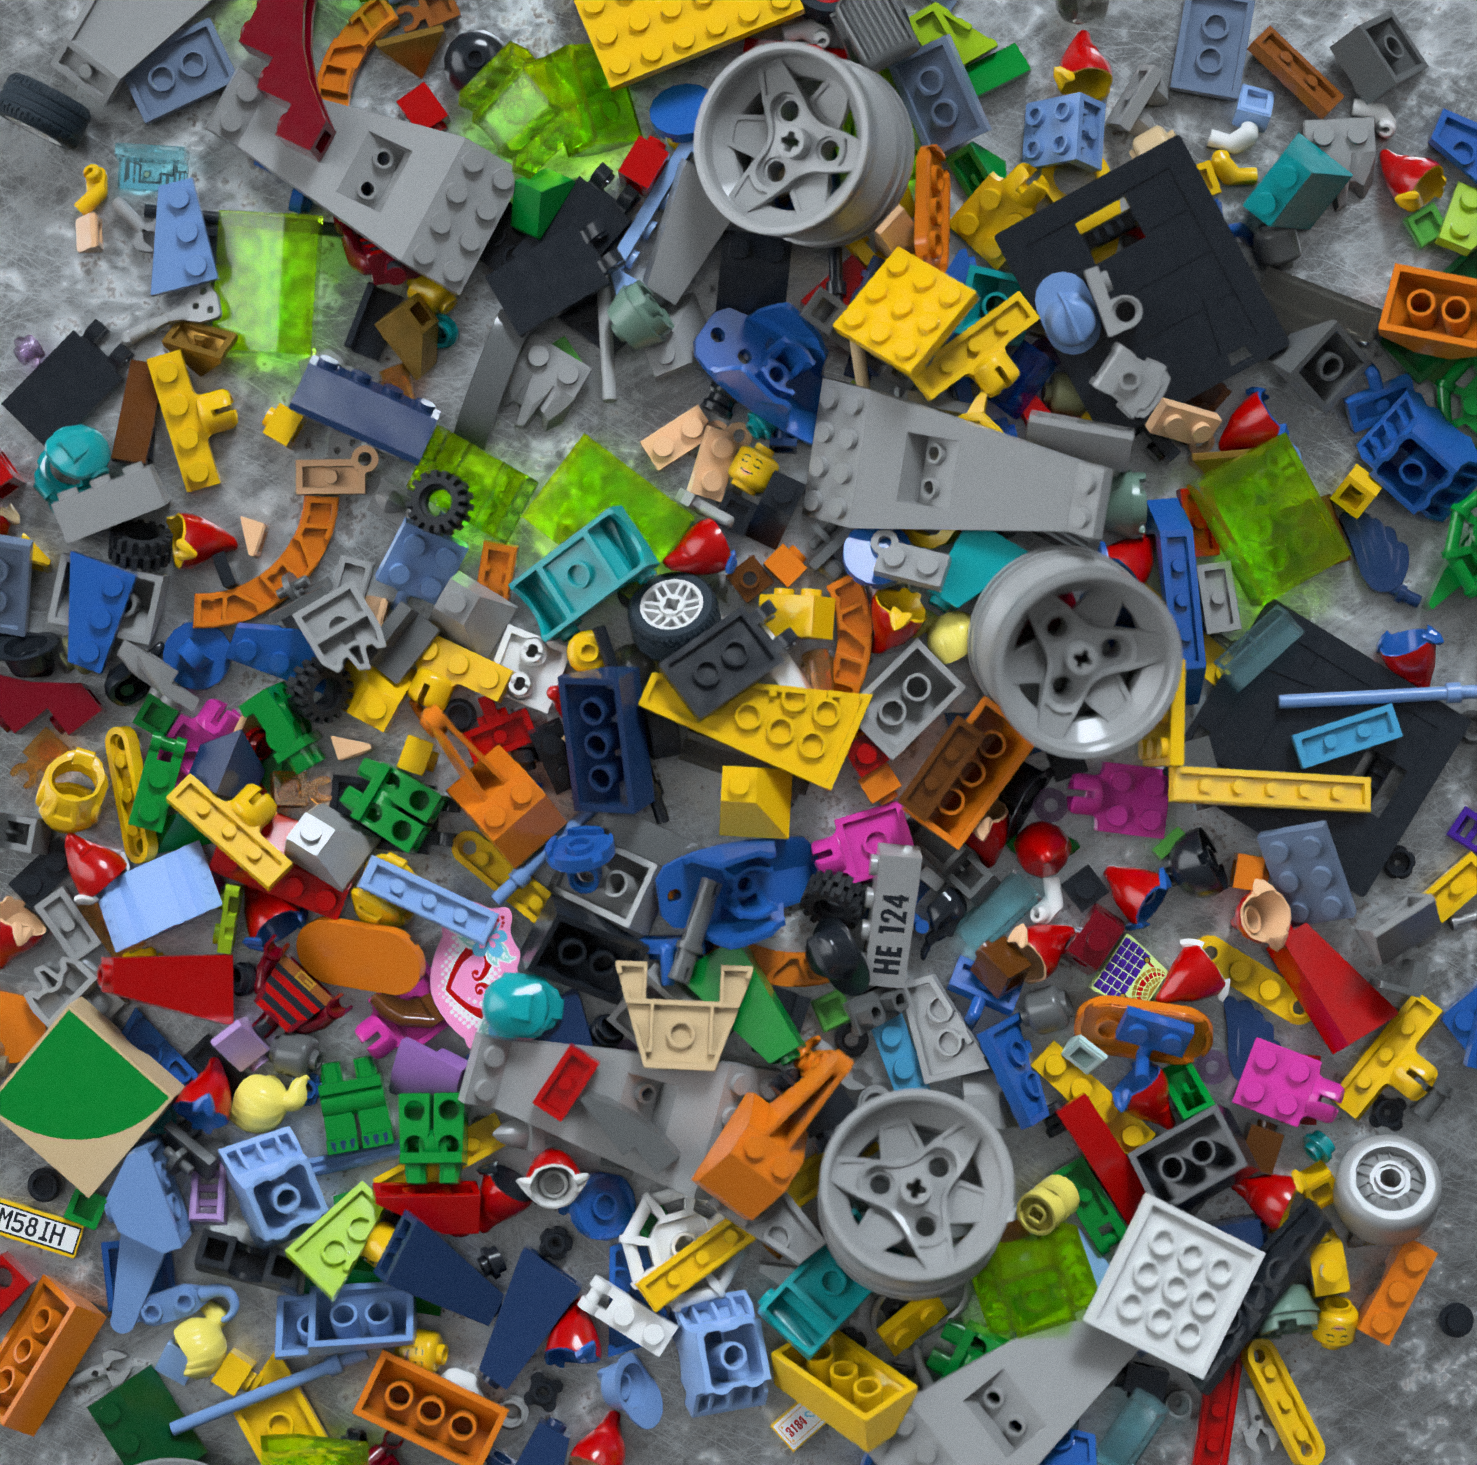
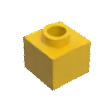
M279 403L276 409L271 407L262 421L265 429L262 433L291 450L307 419Z
M1356 464L1329 499L1358 519L1379 493L1382 486L1369 475V472Z
M408 734L396 767L426 777L427 771L434 772L440 756V753L435 751L437 744Z
M234 1347L219 1367L211 1382L232 1396H235L240 1389L246 1392L257 1376L252 1371L257 1362Z

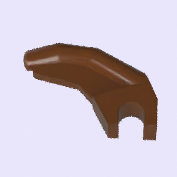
M431 992L420 998L408 1001L384 993L380 995L375 993L370 999L371 1004L381 1017L400 1027L430 1029L444 1019L434 1003Z

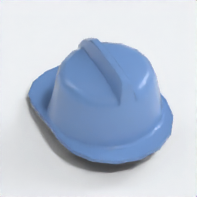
M1068 272L1053 273L1043 279L1036 291L1035 304L1049 341L1053 347L1062 353L1072 355L1084 353L1094 346L1101 331L1100 316L1088 287L1081 278Z
M631 1352L625 1353L618 1359L617 1363L598 1370L597 1377L601 1382V1393L608 1406L625 1411L639 1428L651 1429L660 1422L663 1413V1400L660 1389L636 1354Z

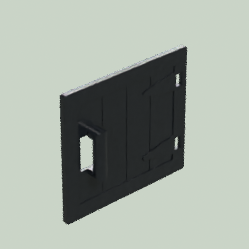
M1175 135L994 236L1026 299L1036 313V291L1043 279L1053 273L1068 272L1081 278L1088 287L1083 271L1098 266L1100 272L1106 270L1113 287V290L1108 292L1110 299L1129 295L1139 300L1142 305L1143 313L1141 320L1137 325L1121 333L1107 337L1101 322L1098 340L1093 347L1084 353L1072 355L1062 353L1053 347L1092 421L1136 429L1145 424L1154 411L1153 409L1145 418H1128L1116 406L1118 401L1114 397L1088 383L1092 376H1095L1115 342L1126 347L1143 361L1148 357L1167 366L1165 371L1168 372L1167 375L1171 379L1163 398L1181 403L1188 401L1290 344L1286 333L1180 135ZM1125 198L1130 208L1082 234L1079 233L1075 226L1077 222L1119 199ZM1140 226L1145 238L1097 264L1095 263L1090 254L1091 252ZM1124 301L1118 304L1115 313L1120 321L1128 322L1133 318L1135 311L1132 304ZM1246 346L1252 356L1231 366L1227 355Z
M1270 598L1184 735V742L1192 740L1199 727L1202 726L1203 729L1210 732L1208 736L1217 767L1220 769L1352 776L1368 748L1301 769L1290 736L1391 703L1279 709L1278 695L1418 687L1274 598ZM1256 635L1266 641L1257 658L1246 654ZM1441 701L1392 703L1403 736L1369 747L1377 752L1363 776L1371 777V803L1393 767L1398 765L1407 772L1379 818L1370 812L1350 813L1225 805L1214 807L1258 834L1260 831L1326 820L1349 889L1359 897H1364L1471 725V720ZM1164 767L1162 774L1169 778V767Z

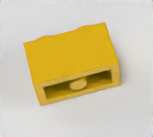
M774 588V594L759 595V606L769 599L777 609V612L774 614L775 619L766 624L775 637L791 627L799 637L798 639L833 640L836 598L823 597L822 590L805 588L801 589V595H794L795 590L787 588Z

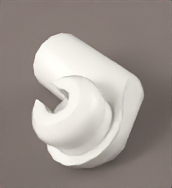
M812 19L802 20L781 27L785 42L803 39L809 44L820 46L822 49L828 48L831 44V32L825 26Z
M1354 98L1351 116L1374 117V130L1380 137L1389 138L1395 133L1397 123L1386 104L1372 102L1367 105L1364 100Z
M1247 121L1242 123L1241 128L1230 135L1212 129L1207 146L1226 150L1231 154H1239L1255 144L1259 136L1258 127L1255 123Z
M1060 876L1043 878L1045 896L1030 911V918L1035 924L1050 923L1062 910L1063 897Z
M451 1368L440 1375L484 1397L478 1380L473 1373L458 1368Z

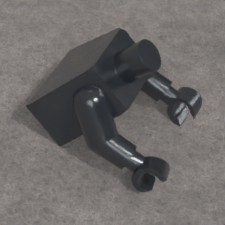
M791 1068L785 1072L782 1071L768 1086L778 1096H781V1090L784 1093L801 1080L800 1071L796 1068ZM840 1083L805 1128V1131L808 1132V1138L814 1137L817 1142L814 1139L811 1141L817 1156L826 1152L829 1142L838 1128L836 1126L842 1124L857 1109ZM798 1108L788 1117L789 1119L798 1110Z

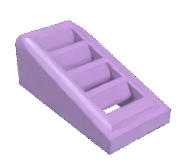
M221 1161L218 1163L220 1164L219 1171H216L215 1177L212 1178L219 1179L218 1185L201 1184V1178L203 1177L196 1171L192 1173L189 1222L193 1225H227L228 1179ZM201 1193H218L217 1199H201ZM200 1207H217V1212L200 1213Z

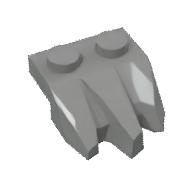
M1374 117L1304 120L1303 136L1353 174L1352 178L1332 202L1335 212L1346 207L1348 190H1353L1358 197L1365 198L1373 184L1376 157Z
M533 333L517 359L501 406L509 407L513 403L518 404L519 412L514 427L527 428L533 419L539 416L542 419V428L548 431L563 423L593 369Z
M353 580L292 614L320 663L337 673L341 671L343 660L349 658L358 670H370L371 667L366 648L374 646L377 649L386 647L381 625Z
M127 640L123 641L117 655L134 675L151 686L149 693L178 711L181 706L192 711L194 710L200 699L173 681L178 673L176 669L145 649Z
M61 957L59 961L61 971L58 974L44 964L34 968L33 971L42 985V990L40 992L30 990L23 994L33 1013L48 1028L68 1004L80 996H83L110 1021L129 1004L124 998L103 993L102 986L98 984L97 973L80 960Z

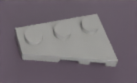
M933 974L906 981L905 989H903L909 1003V1008L906 1009L925 1085L992 1068L979 1043L937 976Z
M787 1191L752 1221L744 1220L714 1197L706 1202L708 1207L798 1266L826 1245L823 1236Z

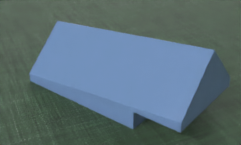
M384 1282L344 1284L334 1302L317 1286H310L309 1294L277 1296L275 1360L414 1344L418 1329L416 1296Z

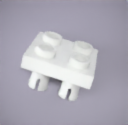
M508 624L494 658V662L516 672L511 677L509 688L504 697L548 714L553 702L547 697L546 692L550 686L558 685L557 677L565 672L568 664L567 647L553 641L544 642L540 636Z

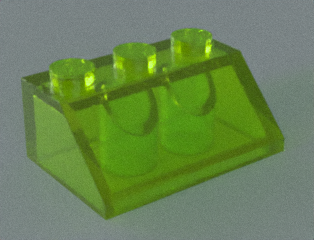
M591 43L565 45L540 58L568 158L594 156L632 145L639 135L643 137L629 86L611 92Z

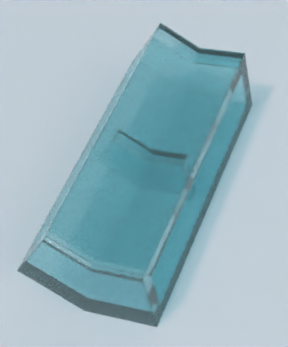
M1277 604L1213 663L1236 691L1240 692L1305 631L1295 622L1287 610Z
M1014 869L1001 881L1002 884L978 908L974 906L965 914L957 925L955 932L974 953L984 942L988 940L994 942L1001 938L1042 900L1039 893L1017 870Z
M1136 1387L1097 1447L1098 1464L1136 1465L1170 1411L1156 1396Z

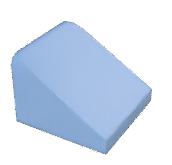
M1242 83L1232 125L1241 127L1242 123L1250 121L1257 125L1258 132L1264 133L1271 117L1275 92Z
M171 1338L166 1344L154 1370L185 1386L190 1378L185 1377L183 1374L186 1369L187 1357L182 1352L179 1344L175 1343L174 1339Z

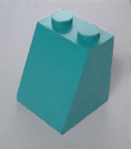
M1298 132L1242 206L1269 227L1311 229L1352 178L1353 174Z
M962 530L948 554L951 556L952 562L942 592L927 589L924 594L930 598L928 604L943 613H946L949 609L952 611L958 610L981 594L989 581L1003 567L1016 558L1028 553V551L992 530Z

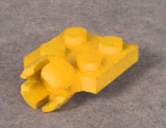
M1028 163L1018 164L1005 178L998 176L994 171L990 173L950 219V228L995 270H998L1006 262V259L997 245L994 236L1037 212V204L1044 198L1050 188L1049 182L1043 174L1030 185L1026 183L1037 171L1035 167Z

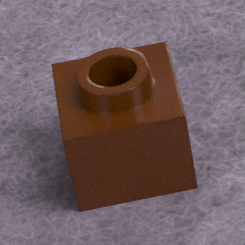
M754 555L737 566L734 573L726 575V579L746 605L774 584L772 578ZM748 572L754 573L757 577L753 585H747L743 581V576Z

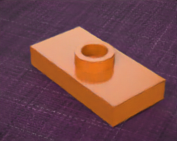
M484 540L477 582L508 601H511L512 590L508 584L515 577L519 546L492 540Z

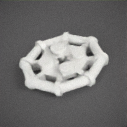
M671 1188L650 1194L645 1192L641 1195L642 1200L623 1235H619V1242H622L632 1279L630 1285L634 1290L638 1289L635 1286L637 1281L679 1252L675 1250V1245L679 1243V1237L684 1236L685 1240L694 1241L725 1218L716 1212L708 1219L693 1210L695 1200L707 1206L706 1202L709 1200L693 1199ZM676 1200H684V1209L665 1214L660 1206ZM652 1213L658 1220L652 1227L649 1237L638 1236L648 1216ZM637 1245L648 1247L653 1266L645 1271ZM744 1248L726 1261L717 1279L711 1273L703 1279L708 1286L684 1292L667 1305L672 1308V1311L680 1312L681 1308L718 1297L720 1299L726 1296L725 1291L744 1256L747 1257L748 1250Z

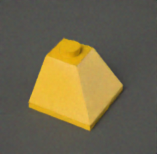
M348 659L344 668L351 675V678L348 680L353 682L354 688L348 689V691L353 693V698L346 699L345 703L350 706L347 710H342L383 733H388L408 696L407 692L417 671L411 669L400 684H396L377 668L370 665V670L360 671Z
M723 766L719 835L789 839L792 774L773 768Z

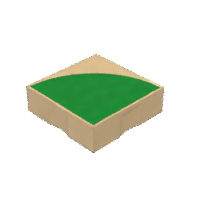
M80 996L68 1004L0 1086V1121L84 1195L90 1198L109 1180L125 1161L138 1140L158 1122L185 1086L150 1055L132 1045L115 1024L83 996Z

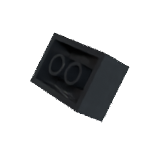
M1219 1104L1209 1107L1127 1154L1146 1193L1183 1212L1260 1171L1230 1109Z

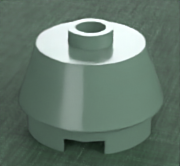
M640 280L628 286L623 285L607 309L608 316L613 323L611 328L615 335L622 342L627 341L636 350L666 341V336L675 327L666 309H661L651 296L653 294L652 291Z
M1128 469L1127 472H1120L1118 477L1112 476L1104 523L1105 530L1129 538L1132 535H1145L1144 524H1139L1140 522H1147V494H1145L1143 484H1139V482H1146L1145 472H1132L1131 469Z
M1290 1283L1257 1331H1259L1261 1339L1268 1340L1282 1339V1335L1298 1332L1300 1335H1305L1318 1329L1316 1325H1319L1318 1313H1321V1310L1306 1285H1291Z

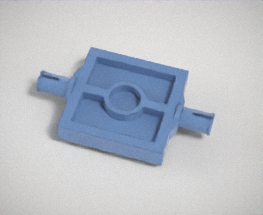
M442 507L438 516L446 514L448 512L447 509ZM405 517L375 574L377 581L391 586L398 591L390 605V609L394 611L401 601L407 604L411 597L420 598L435 605L449 579L458 571L469 550L468 543L451 535L443 534V536H437L423 531V529L413 524L414 520Z

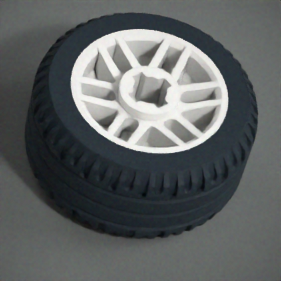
M21 73L10 74L0 92V115L22 129L67 150L74 149L79 145L91 120L90 111L85 106L62 92Z
M684 572L659 574L640 585L633 593L627 611L634 643L645 656L660 662L722 620L717 596L712 587L699 576Z

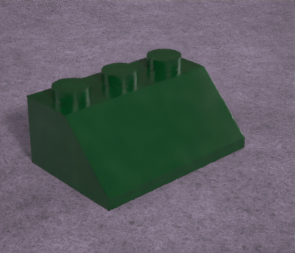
M153 1364L139 1371L87 1407L124 1465H136L145 1461L163 1458H183L196 1461L209 1451L194 1428L176 1436L173 1435L169 1423L186 1415L159 1373L154 1370Z

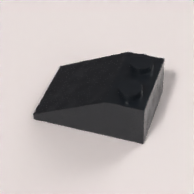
M725 230L723 232L716 311L730 307L750 315L760 308L786 302L792 242L784 240L783 237ZM713 333V339H718V336Z
M551 894L521 947L520 954L526 971L618 1006L624 994L616 969V960L643 962L650 948L646 943L582 905Z

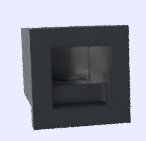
M1130 1360L1115 1376L1114 1387L1127 1391L1126 1397L1134 1400L1147 1402V1398L1152 1397V1402L1155 1406L1162 1407L1170 1372L1164 1367Z

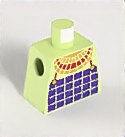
M1124 932L1088 985V988L1102 995L1157 1002L1155 999L1156 995L1162 987L1161 983L1168 974V970L1131 935Z

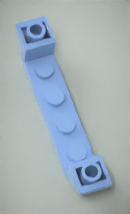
M694 141L678 145L618 245L617 249L627 264L611 273L616 295L623 285L628 286L637 281L623 271L625 267L629 270L632 269L641 253L636 250L643 238L649 240L658 225V222L654 219L660 209H665L679 162L682 157L689 162L691 157L694 158Z

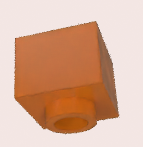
M782 544L763 563V566L785 588L789 589L807 571V567L803 564L807 558L794 545L788 549Z
M887 762L857 780L869 802L873 804L878 801L882 806L898 797L896 789L902 786Z
M1234 853L1229 887L1252 891L1255 879L1268 882L1269 871L1265 865L1264 857Z

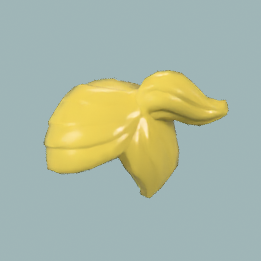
M926 609L927 620L912 638H917L923 633H927L928 649L944 665L952 663L968 654L967 636L971 614L963 611H951L937 616L933 611Z
M254 1074L245 1078L234 1094L229 1120L243 1131L253 1134L267 1133L275 1130L282 1123L288 1111H298L305 1105L307 1101L306 1085L310 1080L309 1076L303 1075L293 1079L288 1091L275 1075Z
M212 1299L200 1308L205 1318H190L181 1322L174 1329L175 1343L179 1344L182 1352L187 1357L186 1369L183 1374L185 1377H191L195 1380L210 1377L218 1371L227 1353V1343L222 1332L223 1327L227 1323H222L221 1318L228 1311L224 1306Z

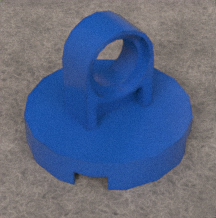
M193 622L184 623L173 630L166 640L163 660L178 671L174 681L182 687L193 690L210 689L221 683L231 670L232 660L225 658L231 642L226 634L217 627L193 628Z
M589 825L567 829L568 835L558 840L555 834L545 844V854L549 866L554 870L567 873L568 882L574 891L582 894L594 892L602 878L601 866L608 863L615 855L613 834L610 832L609 835H606L604 828ZM589 871L593 875L594 880L592 882H583L577 877L576 873Z

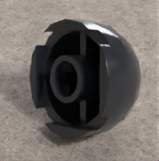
M469 30L459 34L449 44L444 56V73L449 85L460 96L470 99L488 100L499 95L507 87L512 73V57L507 45L497 35L485 30Z
M1203 828L1191 829L1175 842L1170 853L1167 855L1169 866L1165 868L1172 887L1178 885L1185 894L1194 898H1207L1229 888L1223 863L1218 865L1214 853L1218 852Z

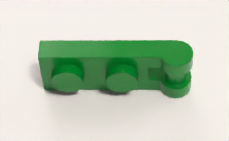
M154 730L128 825L162 833L170 805L167 803L166 797L174 790L188 739L178 736L176 740L163 736L164 732ZM159 749L173 753L170 763L157 759Z
M1080 1155L1052 1172V1175L1066 1177L1076 1187L1080 1202L1075 1213L1099 1253L1104 1256L1111 1252L1110 1248L1122 1241L1127 1229L1083 1156ZM1110 1222L1113 1230L1102 1236L1098 1228Z

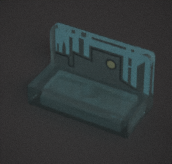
M115 143V157L119 161L118 188L129 191L158 192V186L188 179L189 151L183 146Z

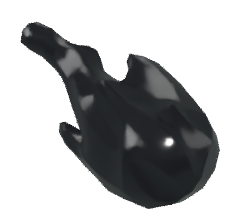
M158 642L148 652L158 657L164 650V642ZM123 662L114 669H110L104 683L107 698L114 704L125 707L144 698L151 687L134 675Z
M949 886L927 906L931 931L925 936V942L920 950L922 961L926 959L931 946L936 941H941L947 936L953 937L957 925L967 912V902L964 896L952 886Z

